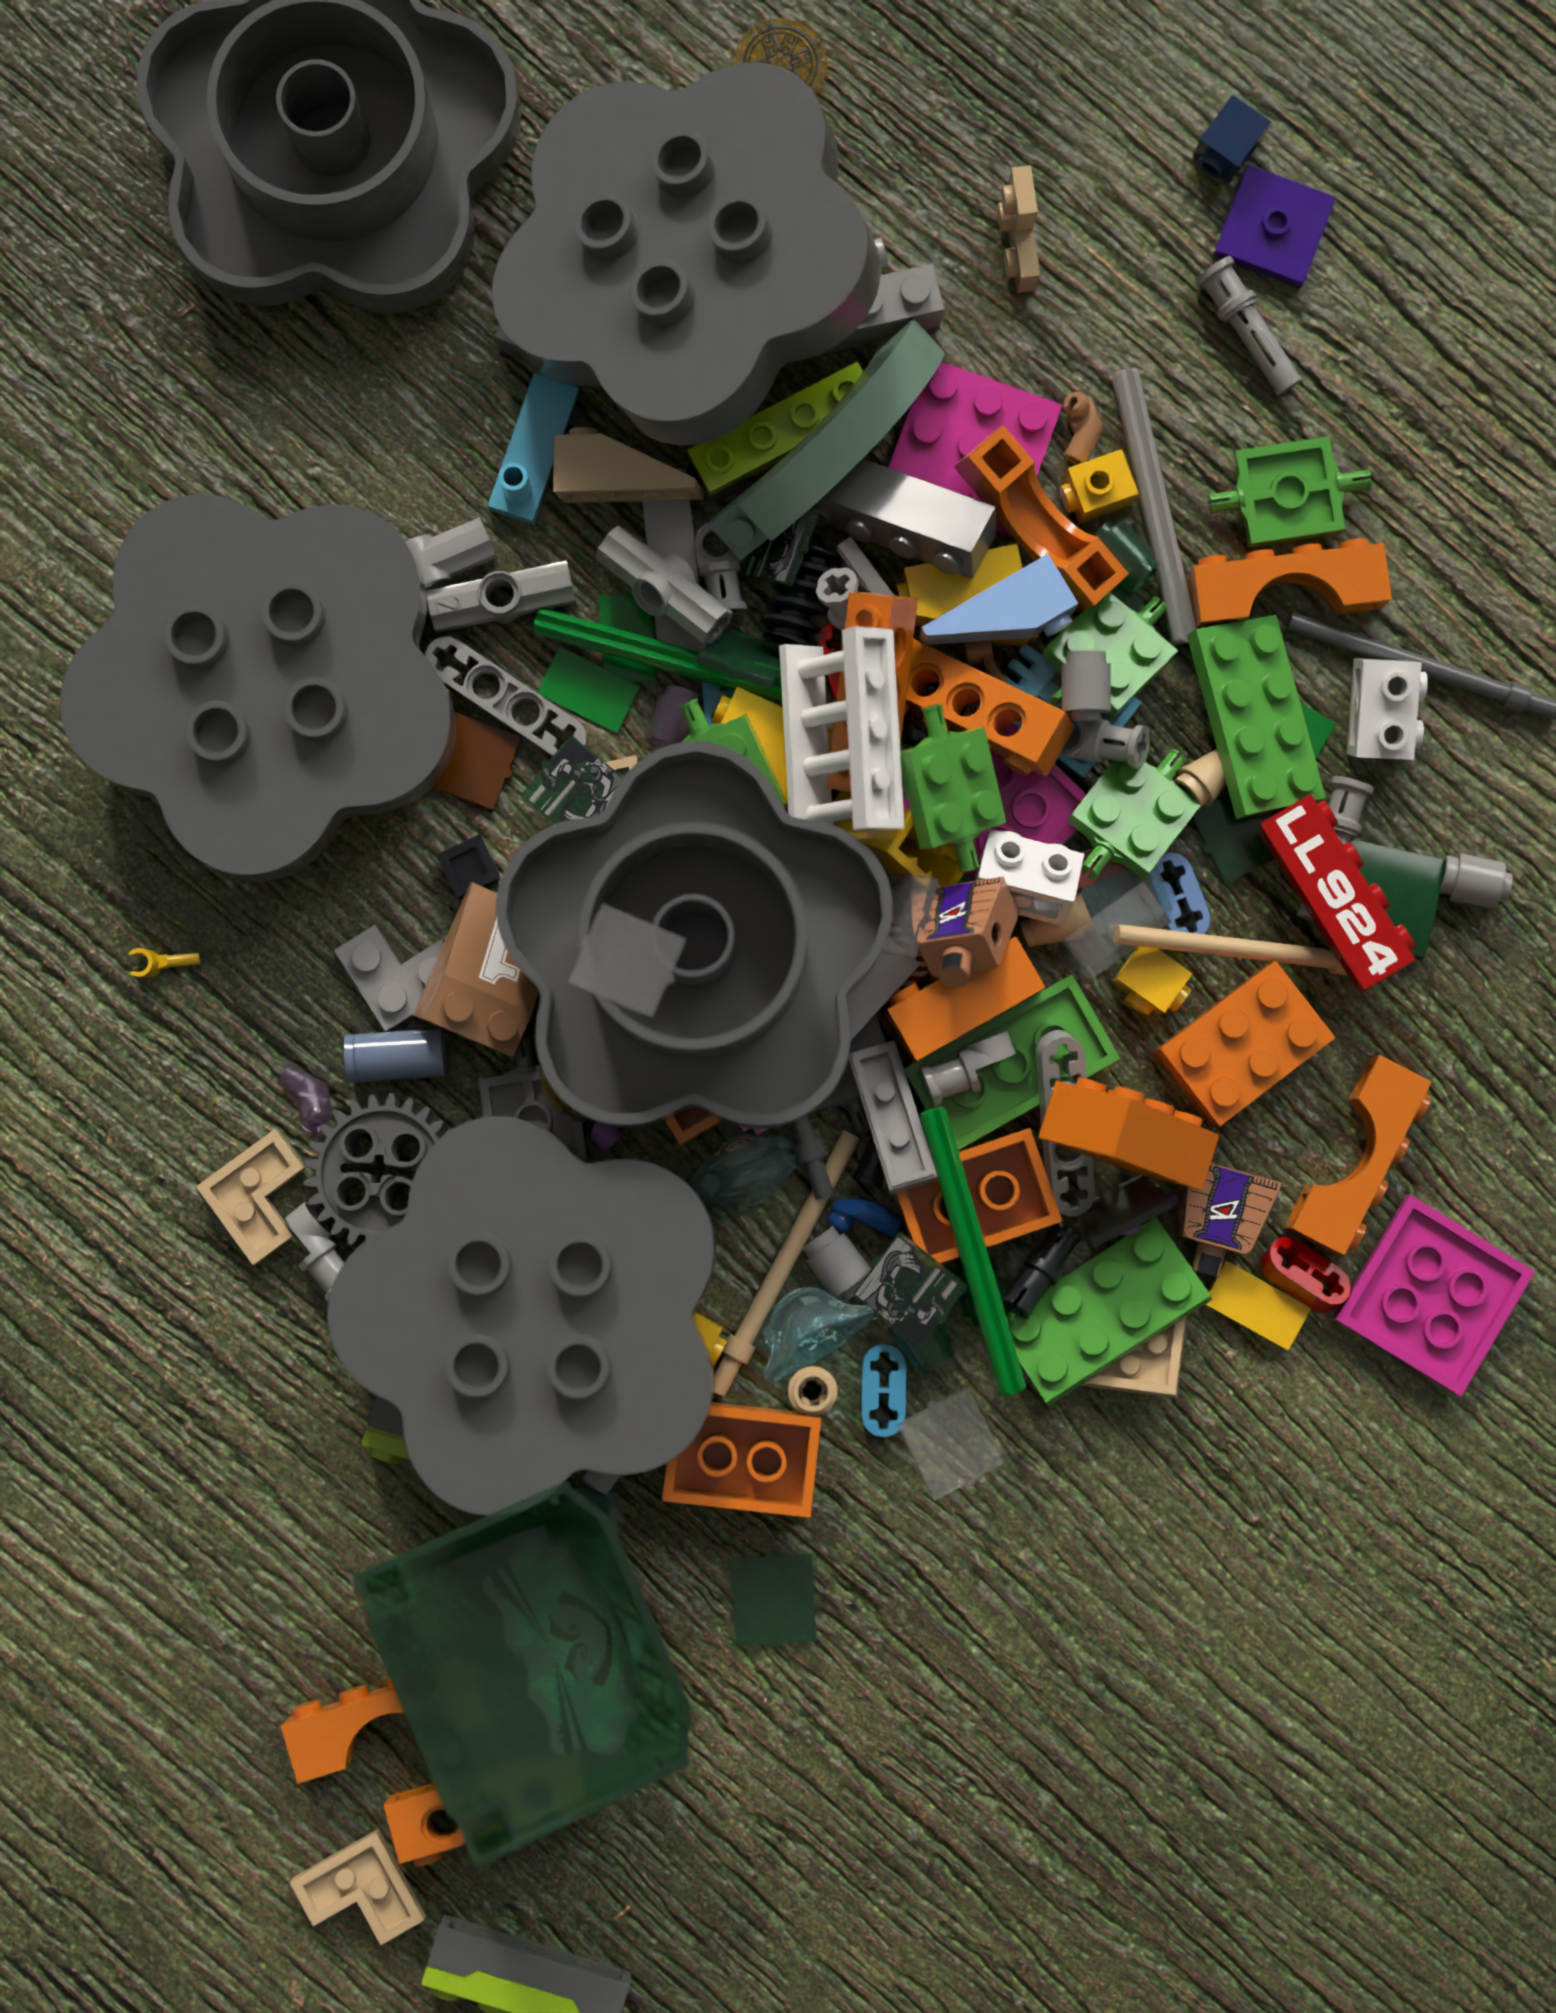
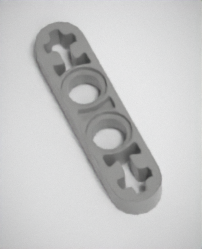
M440 637L428 645L425 657L436 669L446 687L553 759L560 752L556 749L558 746L557 739L546 730L542 739L535 736L546 726L549 714L557 717L551 721L554 728L562 733H566L570 728L574 729V739L585 749L587 748V734L583 725L577 719L461 641L452 637ZM452 649L456 650L455 658L457 662L466 669H469L471 661L477 663L467 673L463 686L456 683L463 677L454 668L447 666L443 671L438 670L440 662L436 655L440 651L448 654ZM492 674L499 679L500 690L496 696L490 699H482L475 695L473 685L479 676ZM524 700L535 702L540 708L538 720L529 726L517 724L513 719L514 707Z
M1054 1030L1046 1033L1036 1046L1035 1056L1041 1127L1055 1082L1060 1081L1076 1085L1078 1077L1087 1079L1083 1047L1070 1033L1064 1030ZM1061 1044L1070 1051V1054H1066L1062 1058L1063 1071L1069 1077L1060 1076L1058 1064L1050 1058V1055L1057 1053L1058 1045ZM1042 1139L1045 1172L1059 1212L1066 1216L1084 1214L1090 1209L1095 1199L1093 1158L1078 1152L1070 1157L1060 1158L1056 1156L1055 1152L1057 1144ZM1063 1171H1071L1072 1181L1081 1189L1073 1193V1200L1067 1201L1062 1193L1068 1192L1069 1189L1068 1177Z

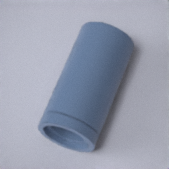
M434 1028L345 1035L344 1064L348 1083L446 1076L447 1049L444 1029Z

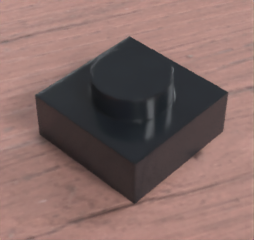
M480 834L436 854L458 900L464 897L470 882L485 888L501 879L498 869Z

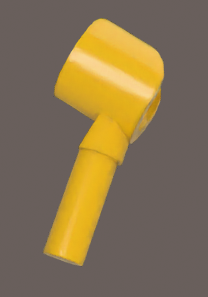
M136 948L128 954L134 957H147L148 965L145 970L130 972L133 976L142 978H153L160 973L161 969H168L169 967L201 964L200 953L159 955L153 950Z

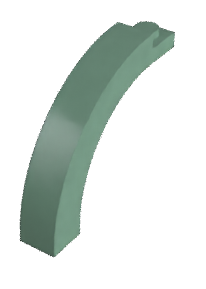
M915 318L910 320L878 347L871 362L858 380L822 421L764 476L712 517L708 526L740 560L767 539L770 541L774 540L824 497L886 435L930 381L939 367L945 352Z

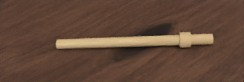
M1117 924L1113 932L1115 944L1269 962L1276 960L1278 963L1328 968L1331 974L1347 975L1331 949Z
M845 1130L841 1133L825 1164L833 1190L860 1141V1138ZM813 1189L811 1190L735 1336L730 1334L722 1350L725 1355L714 1374L715 1393L725 1397L742 1363L748 1364L756 1349L752 1344L830 1196L816 1200Z

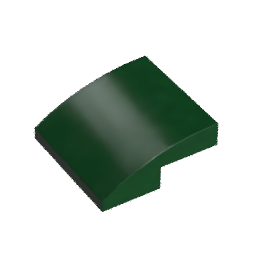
M1351 839L1350 842L1364 863V867L1359 869L1369 886L1376 883L1381 888L1390 904V908L1385 910L1395 927L1400 924L1405 927L1416 946V949L1411 953L1415 959L1422 961L1426 955L1433 927L1445 860Z

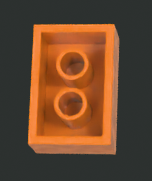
M1017 937L1009 940L1001 963L996 968L971 972L968 983L959 988L948 987L939 978L934 976L929 977L933 984L922 990H919L916 983L890 997V1000H888L890 1008L886 1010L883 1017L911 1065L1038 994L1046 987Z
M1275 960L1263 966L1152 1051V1053L1209 1127L1215 1128L1227 1122L1336 1037Z
M1078 1077L1076 1085L1060 1081L1055 1082L1038 1138L1127 1172L1203 1191L1219 1134L1202 1128V1118L1176 1110L1174 1115H1172L1173 1106L1145 1098L1143 1103L1144 1094L1120 1086H1115V1090L1108 1089L1106 1093V1085L1082 1077Z
M1030 1128L959 1152L986 1247L1062 1222ZM939 1181L894 1193L914 1254L924 1263L925 1268L960 1257Z
M712 1402L708 1417L698 1435L678 1456L667 1462L662 1501L811 1518L821 1415L808 1416L798 1411Z

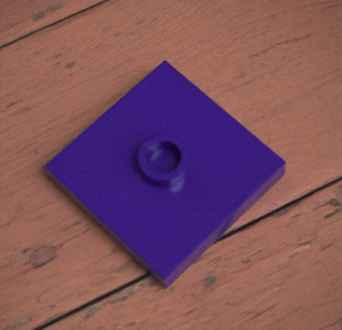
M1248 164L1213 256L1221 259L1231 256L1234 264L1301 289L1336 197Z

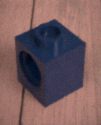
M1232 94L1199 139L1192 157L1198 160L1200 168L1209 176L1217 179L1222 177L1231 183L1263 140L1271 121Z

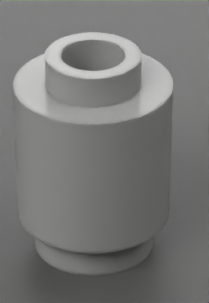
M1081 650L1067 652V663L1062 664V710L1066 713H1072V722H1100L1101 713L1111 712V664L1106 663L1105 651Z
M1458 853L1456 857L1444 856L1445 862L1440 893L1446 894L1448 900L1495 909L1499 901H1507L1512 887L1513 875L1506 873L1505 862Z
M834 1226L802 1248L809 1258L805 1262L833 1299L840 1294L843 1295L846 1301L855 1296L866 1280L865 1275L872 1270L846 1234L842 1233L840 1235Z

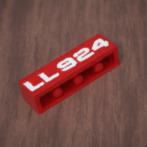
M1309 794L1262 822L1258 833L1357 992L1361 995L1411 965L1416 960L1411 953L1416 949V946L1402 924L1395 927L1385 910L1390 908V904L1381 888L1376 883L1369 886L1359 869L1364 867V863L1351 842L1343 845L1333 828L1338 826V822L1325 801L1317 804L1312 794Z

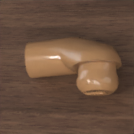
M1073 392L1064 399L1063 410L1074 434L1063 456L1069 462L1078 465L1088 460L1103 431V423L1092 399L1082 392Z

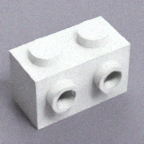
M1354 658L1347 744L1348 755L1362 758L1414 760L1415 749L1421 748L1424 735L1423 721L1417 720L1418 703L1425 700L1427 693L1426 672H1421V662Z
M989 829L978 862L980 867L977 868L974 881L1004 876L1018 908V915L1064 927L1074 904L1084 853L1069 850L1060 844H1046L1023 838L1014 832H1000Z

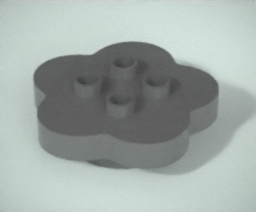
M204 0L177 11L154 31L142 51L137 70L136 85L141 110L162 150L175 165L169 188L168 211L176 241L194 272L209 288L227 299L247 305L271 306L284 304L300 299L317 290L330 291L357 307L381 313L411 311L436 301L454 286L468 264L475 237L473 196L506 163L515 147L521 126V103L515 73L511 61L501 44L490 32L473 20L453 12L426 7L419 0Z
M742 63L713 71L677 92H670L639 82H615L594 87L566 103L552 117L543 130L534 152L531 178L535 210L505 246L498 260L492 282V302L496 318L505 334L524 359L540 374L556 382L573 386L603 387L627 421L644 435L673 445H695L718 439L744 423L764 401L778 371L783 366L819 355L835 347L850 336L868 315L877 296L881 274L880 258L874 239L856 202L845 189L836 183L839 169L837 144L813 91L802 79L781 67L765 63Z
M196 494L177 497L159 504L144 514L129 530L121 544L114 564L112 586L114 599L113 616L82 644L69 663L60 693L61 721L74 751L93 771L119 788L158 800L171 832L191 855L215 871L238 880L270 881L283 878L301 870L314 861L327 848L343 821L348 817L361 814H378L399 809L420 798L439 780L448 766L456 740L455 711L449 692L431 662L419 650L427 610L426 588L423 576L408 545L390 524L371 512L346 505L315 506L297 511L278 520H270L251 508L229 498Z
M698 741L672 744L660 748L640 760L622 778L606 809L601 814L595 817L560 822L528 839L516 851L505 867L496 897L497 924L506 950L518 968L541 993L536 1025V1045L538 1057L548 1082L561 1099L577 1113L596 1123L617 1128L646 1127L670 1119L689 1108H699L730 1124L754 1129H769L792 1124L817 1110L837 1087L847 1063L850 1050L851 1028L846 997L864 980L879 960L889 935L893 913L892 893L885 871L876 856L862 841L849 832L829 823L795 818L789 815L783 808L770 781L754 763L730 748Z
M501 1116L471 1120L457 1126L442 1136L424 1156L413 1178L404 1219L400 1223L369 1238L342 1265L331 1288L328 1301L327 1315L330 1338L340 1361L353 1378L375 1395L390 1401L399 1408L402 1414L404 1438L410 1459L417 1473L432 1492L450 1505L474 1514L504 1515L518 1512L548 1497L577 1470L585 1469L621 1475L640 1473L657 1468L678 1456L700 1432L710 1412L714 1394V1369L706 1341L695 1322L696 1308L708 1288L715 1266L716 1238L712 1219L705 1204L694 1189L683 1179L658 1165L631 1159L584 1163L560 1138L533 1123Z

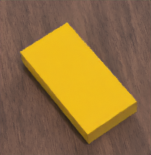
M1226 1260L1223 1262L1219 1278L1214 1277L1207 1290L1211 1295L1212 1301L1207 1303L1206 1306L1288 1351L1311 1310L1302 1302Z

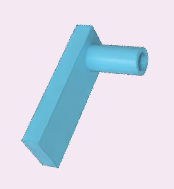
M536 373L533 374L488 503L490 511L532 525L535 524L554 470V435H564L567 433L580 395L578 387L559 383Z

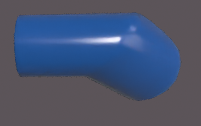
M839 1198L830 1205L833 1209L827 1216V1223L844 1233L851 1230L855 1219L888 1237H893L898 1232L902 1223L900 1215L869 1199Z

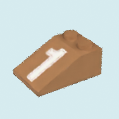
M470 882L413 1016L494 1051L514 1057L532 1015L539 989L518 968L501 939L496 918L497 893Z

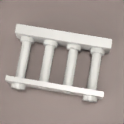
M868 627L843 629V651L827 655L823 654V647L780 645L789 815L795 818L816 820L833 825V822L853 819V830L893 831L905 829L893 629ZM844 671L846 700L826 704L825 675ZM847 720L849 749L829 753L827 724ZM850 769L852 799L832 802L831 789L826 788L828 773Z

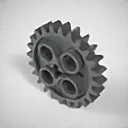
M393 1093L389 1094L385 1106L382 1105L376 1095L370 1094L368 1108L365 1109L353 1099L350 1101L352 1114L348 1117L338 1110L333 1111L335 1120L338 1123L334 1129L323 1124L319 1126L322 1133L327 1137L324 1143L310 1142L309 1144L312 1149L319 1153L318 1159L304 1161V1166L315 1171L316 1176L303 1181V1184L309 1189L318 1190L319 1193L308 1200V1204L314 1208L325 1207L317 1220L324 1225L336 1221L332 1227L331 1234L340 1239L349 1232L348 1244L355 1248L359 1247L365 1237L367 1241L379 1232L400 1223L404 1219L407 1208L396 1211L394 1198L400 1190L411 1188L413 1180L394 1175H383L380 1181L369 1173H343L342 1167L344 1165H354L365 1169L381 1171L387 1165L399 1173H416L424 1156L449 1127L442 1120L431 1124L435 1112L429 1107H425L417 1114L418 1102L413 1098L409 1097L402 1108H400L399 1097ZM370 1135L373 1142L371 1150L367 1155L356 1158L354 1155L355 1143L359 1138ZM418 1140L420 1143L418 1156L410 1162H402V1147L409 1141ZM357 1183H364L366 1193L363 1200L356 1205L349 1206L347 1202L349 1189Z

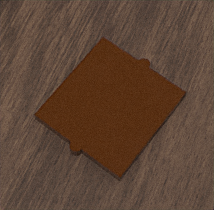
M455 712L456 740L454 750L444 773L432 788L494 811L506 779H511L513 776L510 768L522 737Z

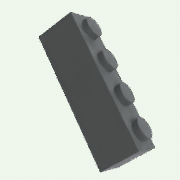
M864 459L809 509L811 512L807 520L819 527L829 526L843 531L859 542H873L884 546L900 557L907 559L914 557L933 564L944 573L951 575L960 574L971 579L975 576L997 534L996 506Z

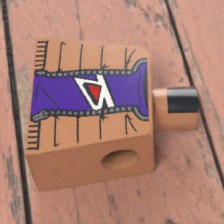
M1004 876L915 891L916 941L932 976L939 978L948 987L959 988L968 983L971 972L990 970L1000 965L1019 913Z
M1211 1163L1203 1191L1181 1186L1177 1237L1198 1242L1191 1268L1195 1272L1219 1278L1226 1251L1249 1255L1277 1197L1281 1183Z

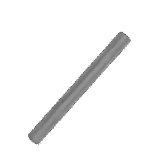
M1127 368L1116 372L1112 381L1134 479L1139 493V501L1162 602L1166 603L1167 613L1165 616L1171 643L1174 646L1189 644L1187 634L1197 629L1139 371L1136 368Z

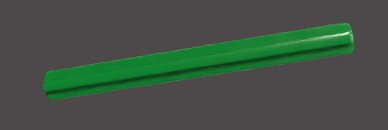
M544 608L539 609L535 617L533 631L539 636L732 690L739 687L761 698L782 703L781 674Z
M944 1107L926 1110L921 1113L920 1119L1000 1394L1003 1396L1018 1394L1026 1389V1383L947 1110Z

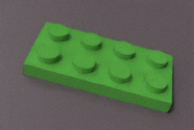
M1272 615L1205 627L1188 633L1187 638L1236 819L1286 809L1309 794H1312L1316 802L1325 799L1326 796L1277 616Z
M1073 974L941 1049L927 1055L918 1062L904 1068V1072L924 1110L933 1109L934 1106L924 1086L919 1066L927 1064L929 1067H934L958 1057L959 1051L967 1049V1045L1008 1031L1016 1054L975 1070L981 1091L973 1093L969 1089L943 1099L942 1105L938 1106L944 1107L947 1110L958 1150L1039 1105L1035 1053L1039 1040L1046 1033L1054 1030H1064L1081 1044L1085 1054L1086 1077L1116 1062L1120 1057ZM1061 1044L1058 1045L1057 1053L1050 1055V1058L1058 1064L1060 1076L1069 1077L1063 1071L1062 1058L1064 1055L1070 1054V1051Z
M1155 1217L1141 1226L1136 1233L1127 1235L1058 1280L1055 1286H1049L1035 1306L1029 1319L1019 1317L1021 1311L1019 1308L1015 1314L1011 1311L1007 1313L1006 1318L1019 1363L1047 1406H1050L1212 1301V1298L1162 1224Z

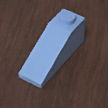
M1046 554L921 628L919 638L925 645L1032 638L1043 631L1049 637L1072 623L1069 616L1074 613L1078 602L1049 554Z

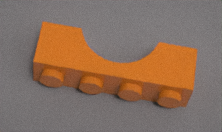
M1004 425L988 435L954 466V469L982 502L996 506V518L1033 562L1049 554L1078 602L1075 609L1077 613L1096 605L1129 574L1099 537L1079 529L1055 507L1038 481L1034 460Z
M1357 538L1341 542L1340 548L1322 550L1321 544H1307L1293 548V554L1275 556L1274 550L1265 549L1247 553L1244 560L1227 561L1226 555L1201 558L1198 560V565H1194L1186 576L1196 627L1200 629L1246 620L1250 615L1255 597L1263 590L1283 583L1299 584L1314 590L1327 602L1334 615L1381 610L1392 600L1384 543L1369 545L1367 538Z
M1381 1055L1369 1057L1348 1099L1359 1113L1365 1128L1366 1143L1361 1161L1349 1176L1337 1183L1327 1186L1305 1185L1284 1229L1334 1255H1345L1348 1249L1354 1251L1366 1231L1367 1226L1361 1222L1369 1206L1375 1208L1387 1190L1388 1182L1383 1180L1391 1162L1396 1165L1400 1162L1409 1146L1410 1139L1405 1137L1412 1121L1418 1122L1430 1104L1431 1096L1426 1094L1432 1083L1430 1080Z
M461 1655L450 1657L433 1664L435 1672L416 1677L414 1670L402 1672L387 1678V1687L369 1692L367 1685H361L338 1694L339 1702L322 1707L320 1700H313L292 1708L293 1716L287 1718L281 1725L297 1784L346 1769L352 1760L354 1743L359 1730L370 1720L381 1715L403 1713L417 1717L427 1723L440 1739L489 1724L493 1714L477 1660L473 1659L463 1662Z

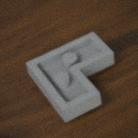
M373 925L334 951L385 1032H390L413 1017L415 1008L444 941L442 939L401 964L379 928Z

